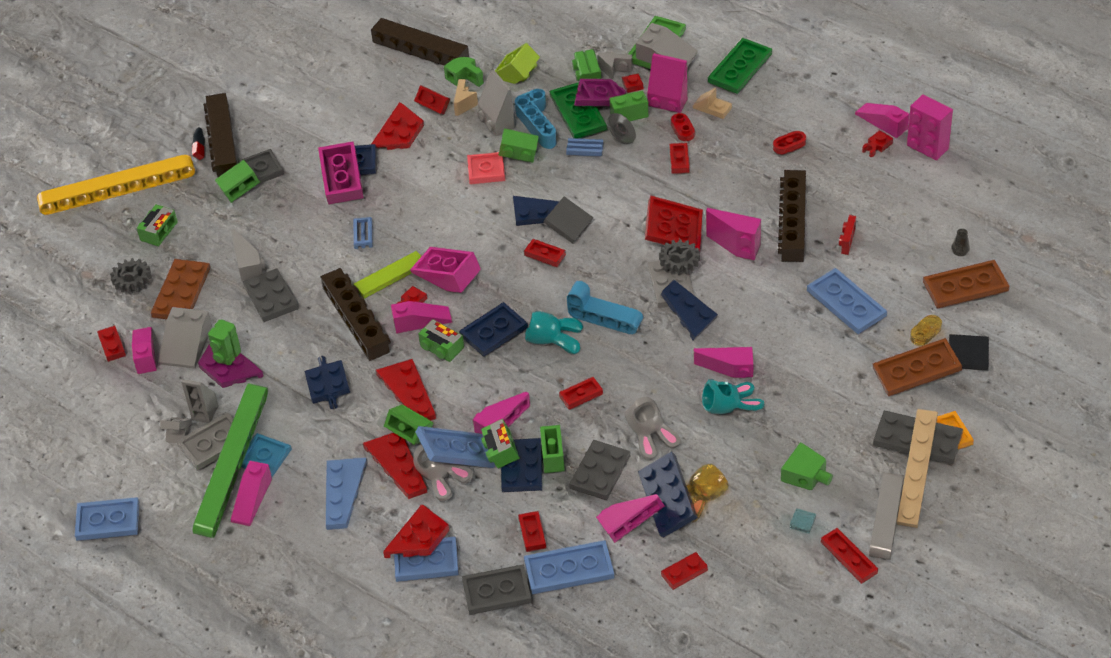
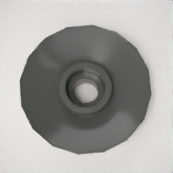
M618 113L611 114L608 117L607 124L612 135L624 144L633 143L636 139V132L632 123Z

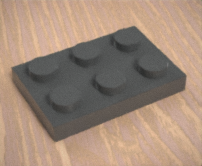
M278 268L243 281V285L263 322L298 310V304Z
M593 439L569 483V489L607 501L631 456L630 451Z
M524 564L462 576L469 615L532 603Z

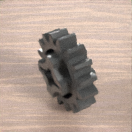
M681 239L677 243L672 240V244L665 243V248L661 247V252L659 253L660 265L664 266L665 271L670 269L671 274L674 271H677L678 275L682 271L688 274V270L694 271V266H699V248H695L694 243L689 245L688 240L685 243Z
M131 258L129 262L125 259L123 264L118 262V268L113 267V272L110 273L112 285H115V289H120L122 293L125 290H128V293H131L132 290L138 292V288L144 289V284H149V279L152 278L150 266H147V262H141V259L134 261V258Z

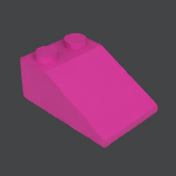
M656 53L653 54L647 91L648 106L681 113L688 100L687 60Z
M707 208L706 236L736 257L755 260L761 246V219Z
M429 247L410 269L411 273L446 291L461 293L481 270L474 252Z

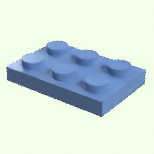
M138 497L77 503L76 541L138 535Z
M456 537L443 538L431 555L403 557V553L394 554L396 582L459 575Z

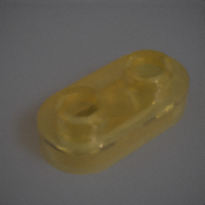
M936 315L924 317L911 330V342L920 346L927 344L941 331L942 320Z

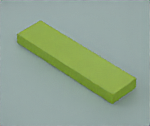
M414 251L357 281L354 285L357 287L359 294L365 299L412 274L410 269L421 258V255Z

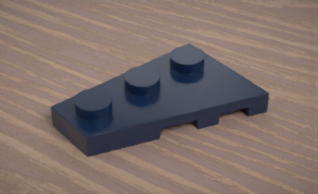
M513 196L516 226L543 223L559 201Z
M673 280L662 290L661 296L670 309L678 315L681 320L680 323L684 328H687L693 341L717 318L718 314L677 281Z

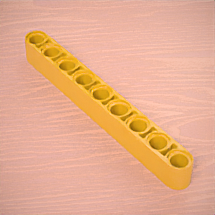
M180 155L42 191L37 195L39 211L44 215H49L186 179L195 174V168L189 155Z

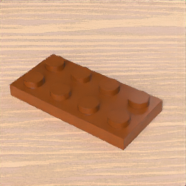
M174 259L151 310L152 318L167 319L172 307L193 309L210 271V263Z
M995 259L923 277V283L937 309L1007 292L1010 287Z
M946 338L872 363L873 369L888 396L962 371V365Z

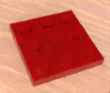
M650 195L645 240L663 245L665 243L672 244V240L676 243L679 239L683 243L688 240L689 245L694 243L695 248L700 250L703 209Z

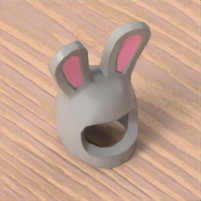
M650 397L639 398L625 411L626 421L638 436L639 450L643 458L652 460L657 454L656 447L651 438L653 433L669 448H676L680 445L681 439L679 435L663 423L660 410L655 401Z
M422 444L417 447L413 459L414 466L423 477L432 482L434 493L439 501L448 500L452 496V491L444 480L448 475L461 483H468L472 479L473 471L460 464L433 462L429 459L421 463L425 450Z

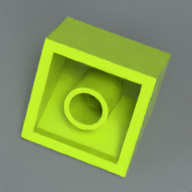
M524 43L506 54L495 72L503 81L512 84L520 81L524 82L530 76L529 72L537 66L536 62L540 56L527 43Z

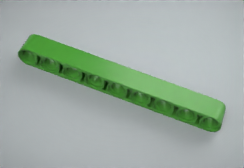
M247 384L195 518L193 534L209 538L215 537L265 405L268 387Z

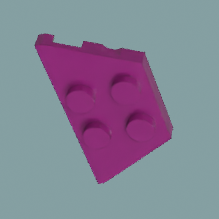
M580 79L574 105L610 106L609 98L624 95L627 91L618 86L612 79Z
M210 344L198 362L199 368L222 388L236 383H244L246 378L257 376L259 379L264 376L263 371L242 353L235 357L231 365L216 362L213 359Z

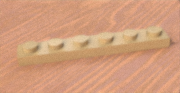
M917 409L897 525L918 528L938 416L936 411Z

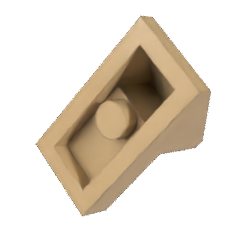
M465 79L458 80L454 98L455 116H459L478 105L477 92L469 91V87H466Z
M716 88L702 94L694 103L693 108L724 119L732 109V103L716 98Z

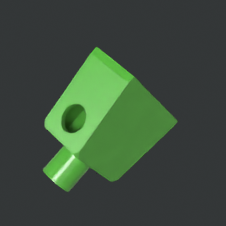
M801 442L781 468L782 482L807 490H813L818 482L828 486L833 478V474L826 472V459Z

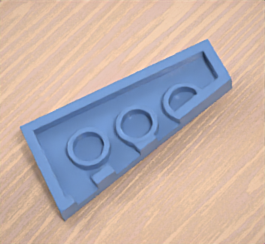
M367 457L327 461V530L348 527L354 508V500L358 495V487L363 479L364 468L367 466Z

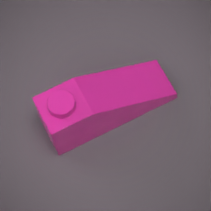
M866 103L855 112V115L895 138H898L908 130L909 113L897 106Z
M412 301L391 305L396 334L422 329L432 319L441 324L452 323L448 306Z
M152 327L136 329L132 333V353L137 374L157 371Z
M752 347L694 348V364L733 378L753 377Z
M523 392L485 407L473 419L474 432L482 434V428L501 419L509 427L530 407L529 393Z
M249 461L239 486L231 516L232 523L246 526L251 525L272 481L269 464Z
M655 494L613 504L609 508L602 510L596 518L615 543L662 509L664 504L659 496Z

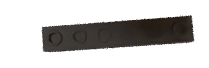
M784 170V177H780V188H783V190H780L779 201H783V203H779V214H783V216H779V227H782V229L778 231V240L782 241V243H778V254H782L781 262H804L806 170Z
M338 268L320 276L324 292L367 359L372 361L390 353L389 344H391L388 334L383 333L380 322L375 321L372 310H368L364 298L359 297L358 289L355 285L352 286L349 275L347 273L344 274L342 269Z

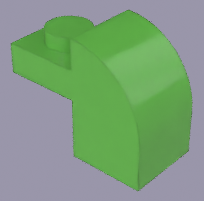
M459 57L444 66L445 79L456 86L459 79L468 80L478 87L484 84L483 72L479 67H476V62L473 58Z

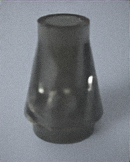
M966 229L957 230L951 245L953 253L957 256H965L970 250L968 231Z

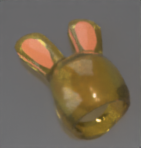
M711 463L699 467L686 485L690 496H694L691 500L698 516L692 523L700 518L706 503L717 499L729 489V484L724 474Z

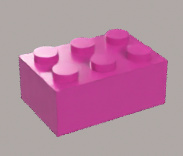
M922 94L910 106L907 146L937 161L949 149L953 109Z
M354 141L318 147L328 205L363 199Z

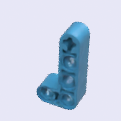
M534 89L515 98L516 116L531 134L539 136L538 142L543 148H554L557 144L556 129L542 113L546 109L545 91Z
M576 281L567 295L568 313L573 318L627 334H635L643 320V314L636 309L591 297L590 288L583 281Z

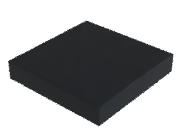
M949 334V344L961 363L962 369L988 371L989 337Z

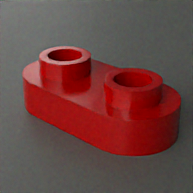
M683 113L674 114L671 117V126L678 139L681 141H691L694 139L695 129L688 116Z
M793 131L776 138L773 141V151L783 155L804 147L806 144V134L802 131Z

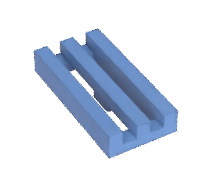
M568 138L566 155L602 156L603 140Z
M372 218L353 219L354 249H358V246L365 248L366 245H369V248H373ZM365 222H368V240H365ZM358 223H361V241H358Z

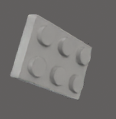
M660 261L648 262V270L658 308L669 307L661 293L673 280L677 281L694 295L689 272L685 274L682 271L678 275L677 271H674L671 274L670 269L664 270V266L660 265Z
M229 413L222 415L177 441L178 447L197 471L219 458L233 422V418Z

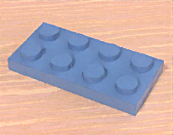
M836 268L807 285V291L857 334H860L887 316V310Z
M419 426L415 431L430 461L488 468L496 466L494 462L490 463L485 452L488 449L484 447L481 441L483 434Z
M606 540L524 556L532 594L614 579V571Z

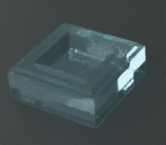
M796 508L790 522V528L810 534L816 514Z

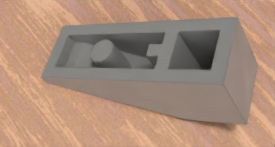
M232 229L241 281L263 274L262 269L265 268L263 257L259 258L258 250L235 229Z
M183 379L181 383L192 420L210 423L218 408L216 394L201 382Z

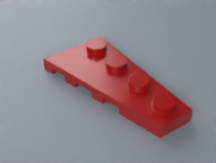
M413 359L376 370V375L393 392L398 402H401L404 406L430 421L436 419V414Z
M393 432L363 443L364 449L372 455L376 463L382 466L384 472L394 480L396 486L408 499L427 493V487L421 474L414 466L413 457L404 438Z

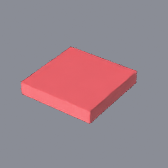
M499 152L467 155L469 184L505 181L503 156H498Z

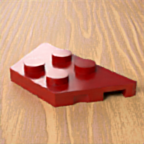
M399 102L371 144H376V148L387 147V150L410 148L424 127V120Z
M420 505L383 551L384 558H391V554L403 553V557L431 555L449 532V524L426 506Z

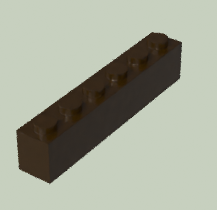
M380 18L371 29L373 43L443 66L453 59L469 57L468 45L384 18Z
M226 93L205 96L206 103L203 104L205 114L208 113V115H205L206 125H209L206 127L208 137L211 136V138H208L209 148H212V150H209L211 160H214L211 162L212 171L217 173V178L237 165Z

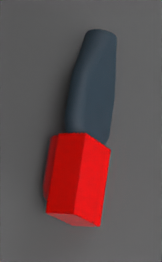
M198 127L193 134L192 156L201 160L204 158L205 146L203 130Z

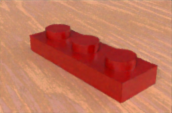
M838 528L821 537V543L861 584L878 574V568Z

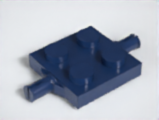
M319 356L317 358L319 366L304 371L313 404L328 401L330 409H334V407L336 409L338 407L336 399L341 395L350 393L342 360L327 364L326 357L321 356V360Z

